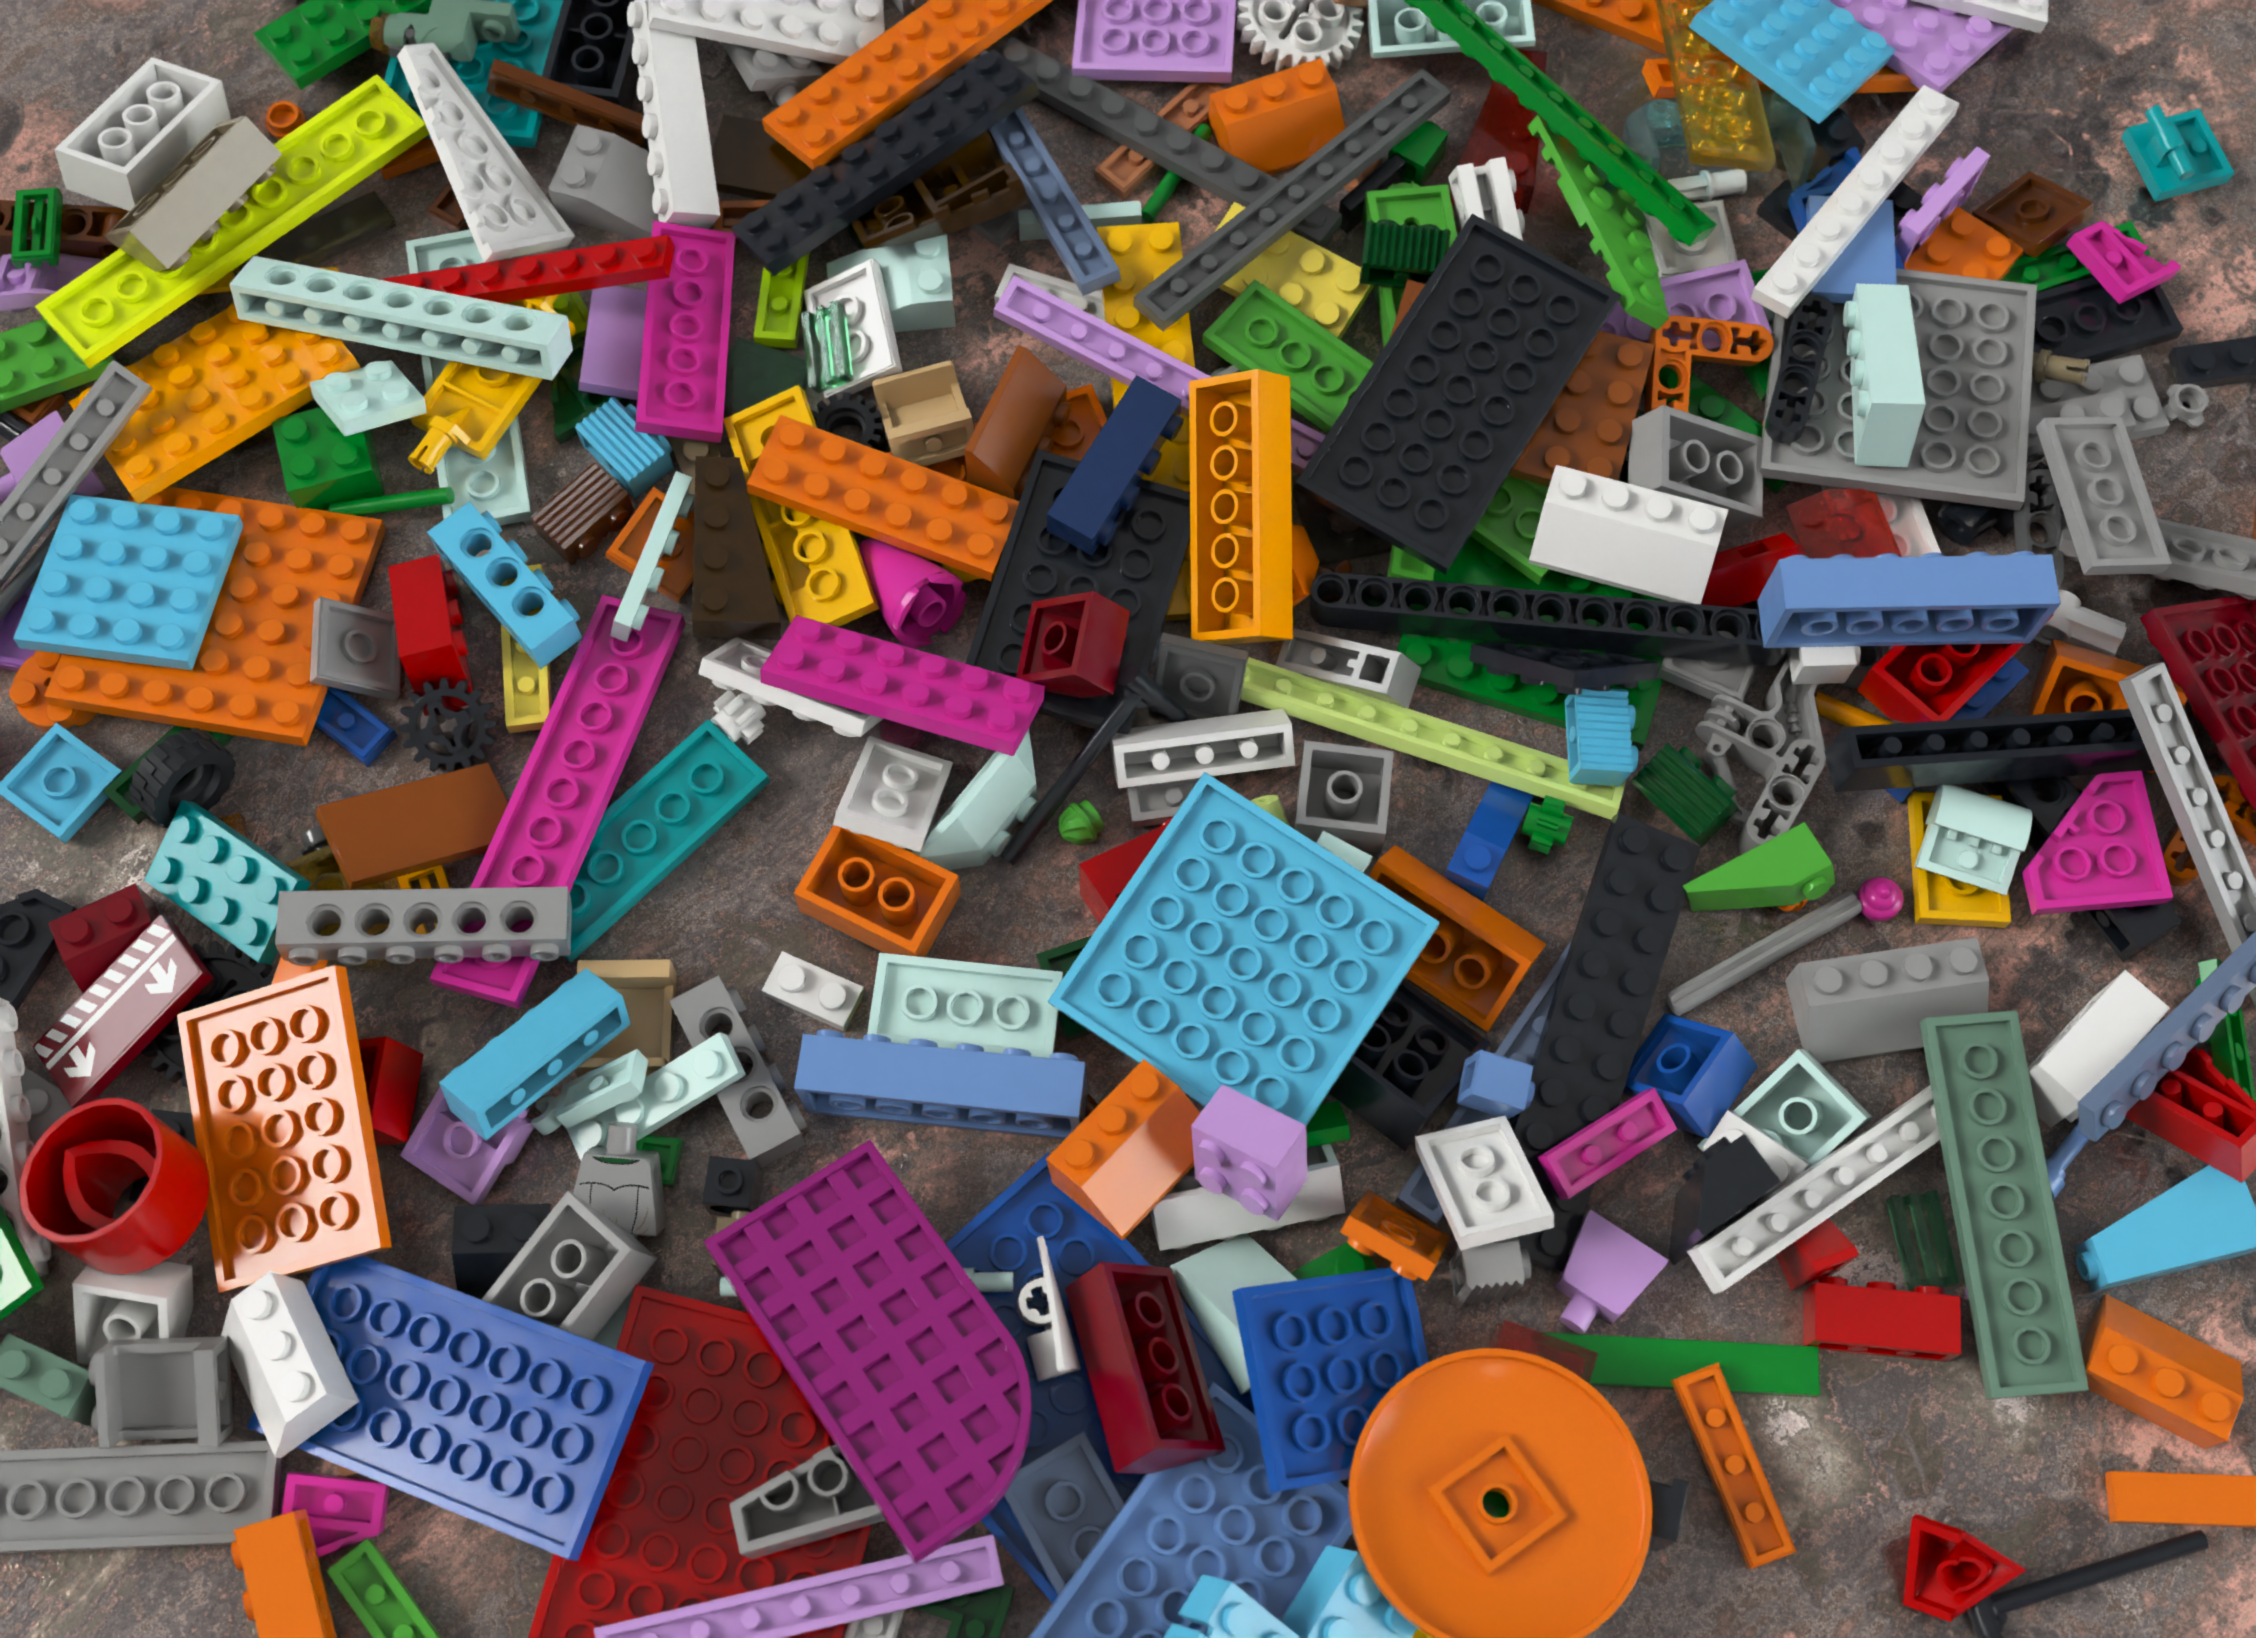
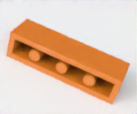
M307 1509L292 1511L234 1529L236 1540L231 1543V1554L237 1570H243L248 1590L243 1592V1605L250 1621L255 1620L259 1638H337Z

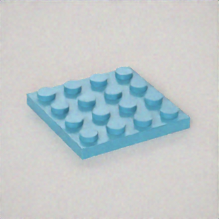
M1714 0L1695 15L1689 28L1818 124L1887 64L1896 51L1886 43L1884 37L1876 32L1869 31L1854 20L1853 15L1849 11L1838 8L1828 0Z
M71 494L14 635V641L22 649L192 670L244 526L240 516Z

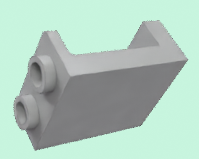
M229 1336L111 1340L94 1353V1357H92L89 1364L88 1373L90 1384L95 1386L96 1405L92 1412L91 1423L93 1432L98 1434L100 1449H111L118 1442L125 1440L198 1438V1447L219 1446L234 1431Z

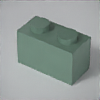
M7 1333L0 1345V1387L63 1417L88 1426L96 1405L95 1386L90 1384L89 1370Z

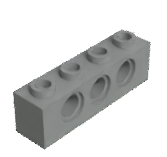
M718 975L669 1000L692 1048L711 1038L710 1034L714 1027L727 1023L733 1026L728 1037L740 1063L748 1062L753 1065L752 1071L748 1076L737 1080L716 1093L749 1160L757 1161L760 1168L806 1145L800 1131L807 1128V1124L795 1102L786 1106L779 1091L787 1088L776 1064L773 1063L766 1067L759 1052L766 1049V1045L755 1024L747 1028L745 1027L739 1013L746 1010V1007L736 987L733 985L726 989ZM767 1101L773 1104V1109L767 1117L755 1119L750 1116L751 1109L757 1103Z

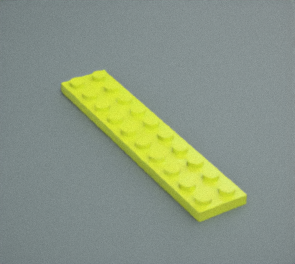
M376 74L274 143L273 145L282 153L273 163L277 168L275 173L260 185L254 182L245 192L249 196L247 201L233 213L226 211L217 220L220 228L206 241L201 242L198 239L188 249L192 254L191 257L175 271L169 268L168 270L155 272L122 249H118L35 307L43 319L82 362L91 369L428 136L429 131L426 124Z

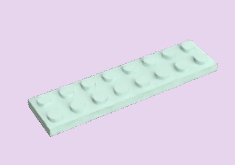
M470 230L405 241L410 274L484 263ZM421 355L426 393L450 360ZM518 415L485 461L456 446H450L436 465L439 488L451 487L455 496L453 504L442 505L444 519L469 501L480 514L487 510L500 526L530 520L529 517L533 515Z

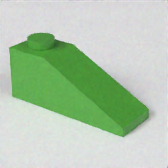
M1804 822L1684 884L1683 887L1686 891L1687 905L1692 912L1796 905L1805 899L1815 900L1823 896L1836 883L1833 863Z

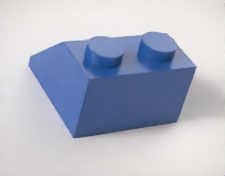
M1664 1013L1635 1054L1623 1092L1633 1098L1645 1089L1655 1088L1677 1129L1709 1138L1758 1065L1734 1032Z

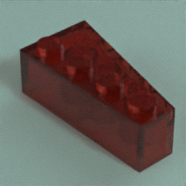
M1517 49L1546 75L1548 52ZM1493 81L1458 166L1473 163L1474 167L1485 165L1490 159L1505 157L1507 168H1511L1514 171L1516 178V193L1513 194L1516 209H1521L1523 214L1528 215L1535 188L1539 138L1533 137L1527 126L1539 114L1525 108L1519 102L1518 96L1506 85ZM1450 190L1451 204L1452 206H1454L1452 192Z

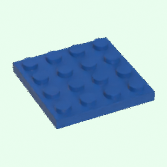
M1390 1267L1242 1287L1232 1291L1270 1493L1349 1479L1357 1442L1376 1406L1400 1380L1429 1362L1412 1280L1399 1275Z

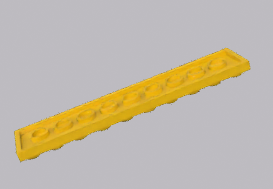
M1179 222L1096 227L1098 235L1120 269L1121 276L1120 281L1101 288L1104 321L1195 368L1189 312L1163 332L1134 307V296L1183 258ZM1110 377L1113 409H1115L1129 386ZM1180 413V417L1184 418V422L1178 435L1172 442L1166 439L1159 450L1162 453V457L1157 468L1151 476L1144 474L1141 479L1190 492L1189 417ZM1190 543L1165 621L1191 619Z

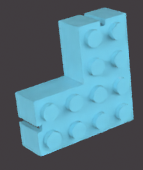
M1327 1545L1282 1621L1278 1620L1233 1582L1202 1574L1178 1614L1185 1620L1209 1627L1204 1635L1200 1631L1172 1623L1163 1638H1412L1418 1628L1407 1621L1381 1593L1368 1573L1360 1553Z

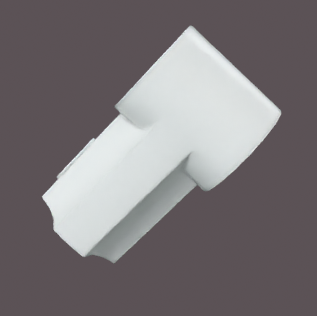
M2058 589L2061 604L2034 639L2049 646L2052 639H2056L2113 657L2124 638L2127 629L2125 627L2126 623L2082 607L2080 599L2075 594Z

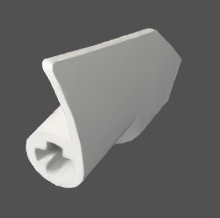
M1044 1236L1037 1237L1044 1277L1027 1283L1021 1290L1017 1300V1312L1027 1325L1045 1328L1044 1332L1026 1338L1038 1381H1043L1077 1371L1081 1368ZM1033 1291H1039L1042 1298H1048L1047 1315L1040 1316L1037 1309H1028L1026 1302L1032 1300Z

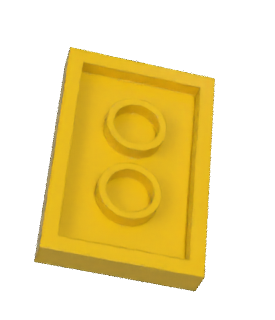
M1912 792L1907 799L1915 924L2006 928L2011 923L2009 889L2007 895H2001L1914 867L1928 826L1925 823L1935 793ZM1986 795L1995 799L2002 800V796Z

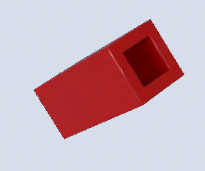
M1784 532L1716 553L1701 604L1735 607L1758 600L1779 559L1792 555L1807 556L1803 545L1796 544Z

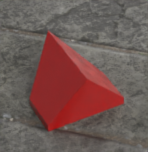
M1915 1514L1911 1519L1903 1605L1952 1622L1957 1616L2027 1569L1964 1530Z

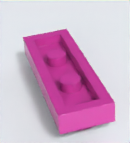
M1645 1089L1537 1158L1559 1198L1569 1199L1677 1130V1127L1656 1089Z

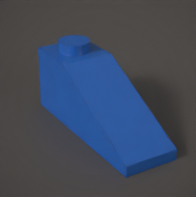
M1491 781L1462 836L1444 877L1483 902L1534 795Z

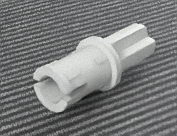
M1742 167L1714 173L1702 170L1696 176L1667 180L1690 201L1702 199L1703 202H1708L1714 197L1744 194L1747 190V177Z

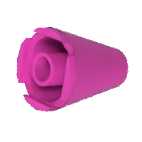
M867 538L858 545L880 608L879 611L894 637L902 645L910 648L925 647L933 643L929 639L930 636L939 630L945 634L953 627L961 616L966 603L967 594L962 590V585L964 584L961 579L915 553L874 538Z

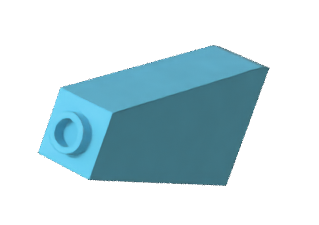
M2207 1165L2075 1247L2077 1252V1270L2082 1279L2088 1281L2093 1293L2255 1252L2256 1207L2245 1180L2240 1183L2216 1168Z

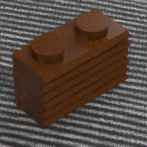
M593 463L529 518L536 533L570 565H574L578 559H585L591 556L598 548L599 542H601L603 537H607L609 532L622 529L629 521L634 509L625 489H622L602 468Z

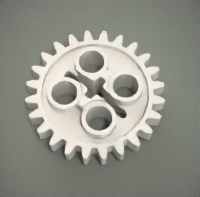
M1239 0L1236 8V17L1238 18L1236 30L1242 31L1241 43L1251 42L1250 55L1261 52L1263 54L1261 64L1263 65L1271 60L1275 61L1276 72H1279L1284 65L1292 68L1319 58L1322 59L1327 70L1329 64L1339 69L1342 59L1349 61L1353 50L1357 49L1364 22L1360 21L1363 10L1354 6L1335 4L1334 0Z

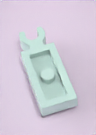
M636 1049L563 1084L560 1095L556 1097L552 1095L546 1096L536 1103L535 1107L542 1115L532 1119L531 1124L542 1135H548L559 1128L561 1124L568 1129L585 1120H592L602 1112L622 1102L628 1103L642 1093L649 1060Z

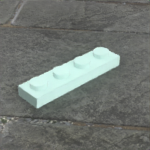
M678 471L675 472L614 618L610 636L627 642L632 628L638 631L641 630L649 611V606L643 605L648 591L656 594L665 569L658 567L663 553L669 556L672 555L680 535L679 531L674 530L678 517L687 519L694 502L695 495L688 493L692 477Z
M719 1032L645 1077L642 1093L628 1103L622 1102L602 1112L592 1120H585L568 1128L567 1131L581 1160L583 1154L592 1147H607L609 1123L629 1122L637 1124L638 1141L746 1076V1073L728 1035Z

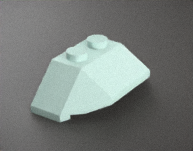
M1029 728L1014 756L997 751L991 756L929 831L921 853L914 850L912 853L947 870L982 866L991 855L997 857L1002 853L1011 840V834L1009 833L1019 821L1025 823L1039 804L1037 801V784Z

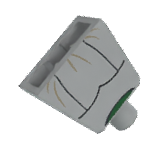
M629 1122L609 1123L607 1147H592L583 1154L573 1193L622 1226L630 1234L656 1236L666 1227L659 1153L656 1151L636 1150L637 1124Z

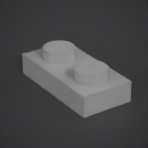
M1200 778L1126 787L1132 828L1163 824L1168 819L1174 817Z

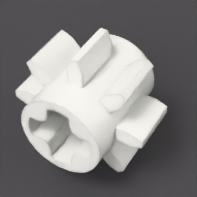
M727 690L713 702L715 705L713 709L717 714L711 719V722L733 743L742 738L749 745L764 732L762 729L764 724L760 720L766 716V712L760 703L752 699L751 694L742 692L736 697L731 690Z

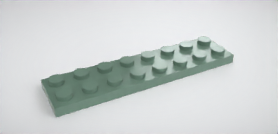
M2015 1010L1924 1018L1919 1023L1986 1400L2088 1391V1382L2018 1012Z

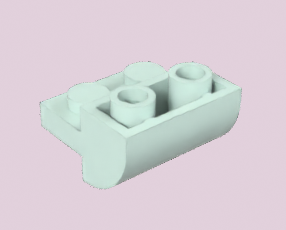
M1951 784L1938 785L1925 823L1928 826L1914 867L1994 893L2007 895L2020 853L2025 852L2032 825V811Z

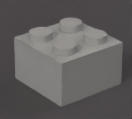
M1305 740L1300 765L1294 829L1315 843L1322 832L1325 831L1361 851L1381 853L1387 829L1394 751Z

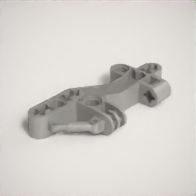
M1860 646V660L1866 666L1858 665L1855 667L1846 682L1840 684L1852 689L1858 688L1870 669L1884 656L1883 647ZM1788 651L1785 656L1787 657L1785 663L1764 698L1765 711L1757 710L1727 695H1715L1710 703L1711 708L1704 714V721L1699 722L1695 728L1697 736L1707 744L1703 758L1710 765L1713 776L1717 774L1735 790L1736 794L1738 789L1726 756L1759 773L1766 780V785L1751 812L1738 805L1735 795L1731 798L1739 808L1729 820L1741 827L1736 839L1737 848L1741 854L1790 829L1826 763L1825 747L1814 692L1819 684L1792 685ZM1740 729L1745 731L1743 736L1737 734ZM1753 738L1764 740L1770 749L1759 747L1755 744ZM1798 762L1805 765L1799 778L1791 774ZM1773 794L1784 796L1790 803V806L1779 804L1775 801ZM1766 822L1772 826L1765 838L1762 839L1757 834L1762 824Z

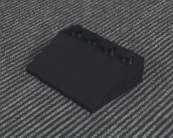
M1403 979L1338 1077L1329 1094L1406 1151L1415 1141V1136L1421 1134L1459 1086L1465 1059L1479 1050L1486 1051L1491 1043L1406 979Z

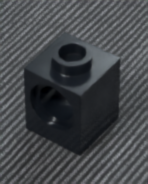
M710 1156L702 1203L710 1215L731 1217V1213L734 1211L752 1212L759 1207L764 1173L758 1162Z

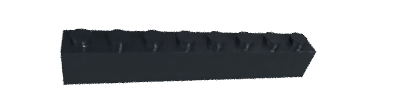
M2130 709L1844 727L1824 751L1835 792L2155 770Z

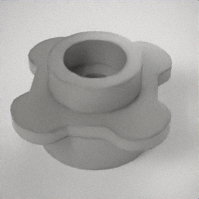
M2174 384L2170 386L2167 390L2169 401L2163 407L2167 419L2170 421L2186 422L2192 428L2201 426L2205 420L2202 413L2209 403V397L2206 392L2194 384Z

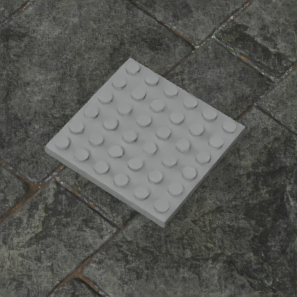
M1896 268L1897 285H1909L1926 403L1908 467L1855 466L1852 386L1850 383L1851 363L1850 356L1847 355L1849 327H1844L1843 325L1845 303H1831L1834 308V316L1808 420L1801 437L1795 442L1786 444L1776 442L1768 436L1765 430V421L1794 314L1793 312L1786 319L1775 313L1772 334L1774 346L1770 354L1762 432L1763 446L1760 472L1763 474V478L2021 510L2025 502L2037 285ZM1809 312L1807 330H1814L1817 321L1816 313ZM1799 344L1793 347L1794 353L1801 358H1811L1816 355L1814 349L1806 344ZM1789 379L1784 382L1785 388L1792 393L1799 394L1807 390L1805 384L1798 379ZM1785 408L1781 425L1790 427L1794 408Z

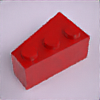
M440 554L388 566L399 658L413 690L425 695L423 683L432 681L439 689L441 678L450 677L453 687H456L462 679L468 680L467 691L473 692L474 688L467 659L469 649L466 637L460 626L464 624V616L459 600L454 597V595L460 594L454 569L446 570ZM446 696V698L450 699L452 705L457 707L468 705L459 698ZM425 707L423 711L424 715H430L427 708Z
M1172 818L1148 833L1079 864L1080 896L1099 924H1101Z
M2194 1046L2186 1054L2183 1063L2175 1071L2169 1070L2157 1082L2154 1091L2147 1099L2139 1100L2127 1111L2125 1118L2240 1183L2256 1169V1102L2232 1078L2227 1080L2212 1064V1058L2203 1049L2199 1051Z

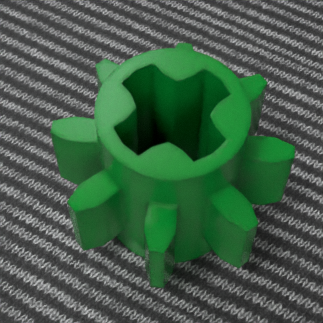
M1546 795L1542 805L1530 802L1520 834L1531 837L1528 848L1548 854L1552 844L1564 847L1574 818L1572 815L1563 813L1565 801Z

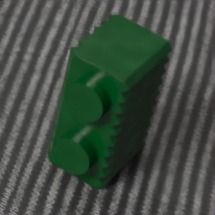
M1389 219L1379 220L1376 223L1373 220L1367 221L1359 283L1405 288L1408 279L1426 284L1449 249L1451 231L1449 229L1441 230L1432 224H1423L1416 227L1415 225L1408 226L1406 224L1400 226L1397 222Z
M1667 743L1657 752L1656 756L1651 758L1649 763L1645 764L1637 776L1632 778L1631 783L1702 848L1739 809L1731 799L1736 792L1717 774L1710 780L1698 769L1703 765V762L1688 748L1683 746L1677 751Z

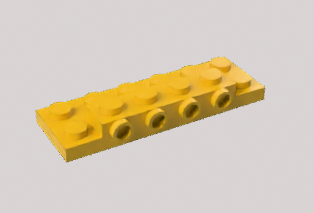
M799 385L723 419L734 455L740 458L746 485L779 415L817 428L805 391ZM749 493L758 532L760 531L763 540L761 545L766 565L769 568L772 567L775 579L771 581L772 589L778 602L781 605L784 604L790 624L797 615L839 627L880 609L852 530Z

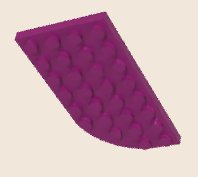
M871 1140L858 1146L704 1241L707 1251L915 1564L979 1522L996 1506L1018 1472L1029 1439L1031 1392L1022 1353L1013 1337Z

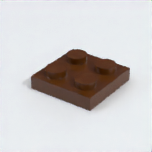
M2029 171L1972 212V216L2014 241L2024 250V253L2036 258L2093 216L2094 203Z

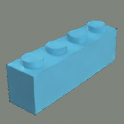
M587 968L583 969L572 979L564 982L557 991L535 1008L528 1010L521 1019L507 1030L491 1039L484 1048L466 1062L455 1067L448 1076L439 1082L450 1111L484 1140H488L631 1025L623 996Z

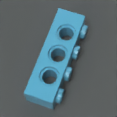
M469 501L427 531L437 552L454 569L457 575L534 663L542 669L582 639V635L576 625L580 616L567 599L563 598L558 602L550 593L554 590V587L540 569L532 572L527 567L525 562L528 561V558L513 539L507 543L499 535L502 529L495 518L487 510L480 514ZM489 550L487 554L475 557L479 552ZM508 579H516L508 586H501ZM542 608L538 614L526 616L532 609Z

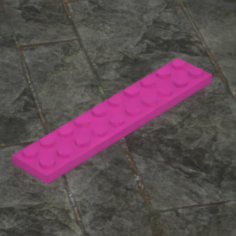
M606 595L601 596L470 888L568 887L570 893L686 622L683 614L649 606V611L641 630L638 631L632 628L627 642L610 636L613 621L622 599ZM521 920L514 923L510 930L517 933L525 932L533 923L528 920ZM481 921L470 922L464 927L463 932L470 934L479 932L485 923ZM515 956L505 962H489L482 957H463V960L457 963L437 961L429 979L437 987L520 1009L540 961L534 960L530 956Z

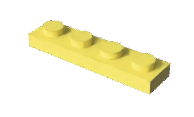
M542 564L527 566L532 572L540 569L545 574ZM508 579L501 586H508L516 579ZM542 608L532 609L526 616L536 615ZM501 625L506 728L509 733L541 730L552 707L550 663L540 669Z

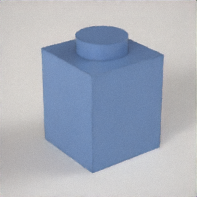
M1479 1050L1465 1059L1456 1104L1498 1117L1504 1115L1507 1119L1514 1117L1527 1109L1533 1100L1535 1093V1083L1531 1081L1533 1065Z

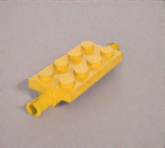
M559 294L504 302V304L556 313L552 304ZM568 320L572 339L577 331L574 323ZM449 361L424 395L427 413L410 418L414 426L427 433L413 453L408 456L409 462L419 470H422L425 466L424 472L432 474L434 468L450 446H456L485 461L540 384L542 378Z

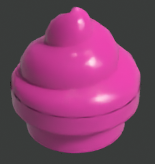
M1873 877L1866 880L1860 886L1856 895L1862 904L1863 909L1861 913L1866 918L1879 922L1894 918L1902 909L1904 902L1903 892L1899 885L1885 877Z

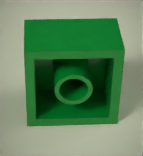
M321 407L281 417L272 423L286 490L296 508L304 507L325 511L329 510L330 503L386 495L371 430L344 436Z

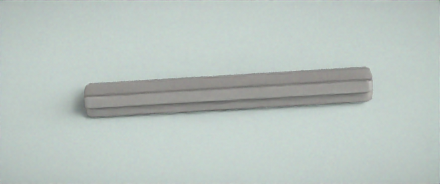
M1853 892L1843 893L1669 991L1665 997L1667 1005L1677 1016L1688 1012L1856 917L1863 909L1861 902Z

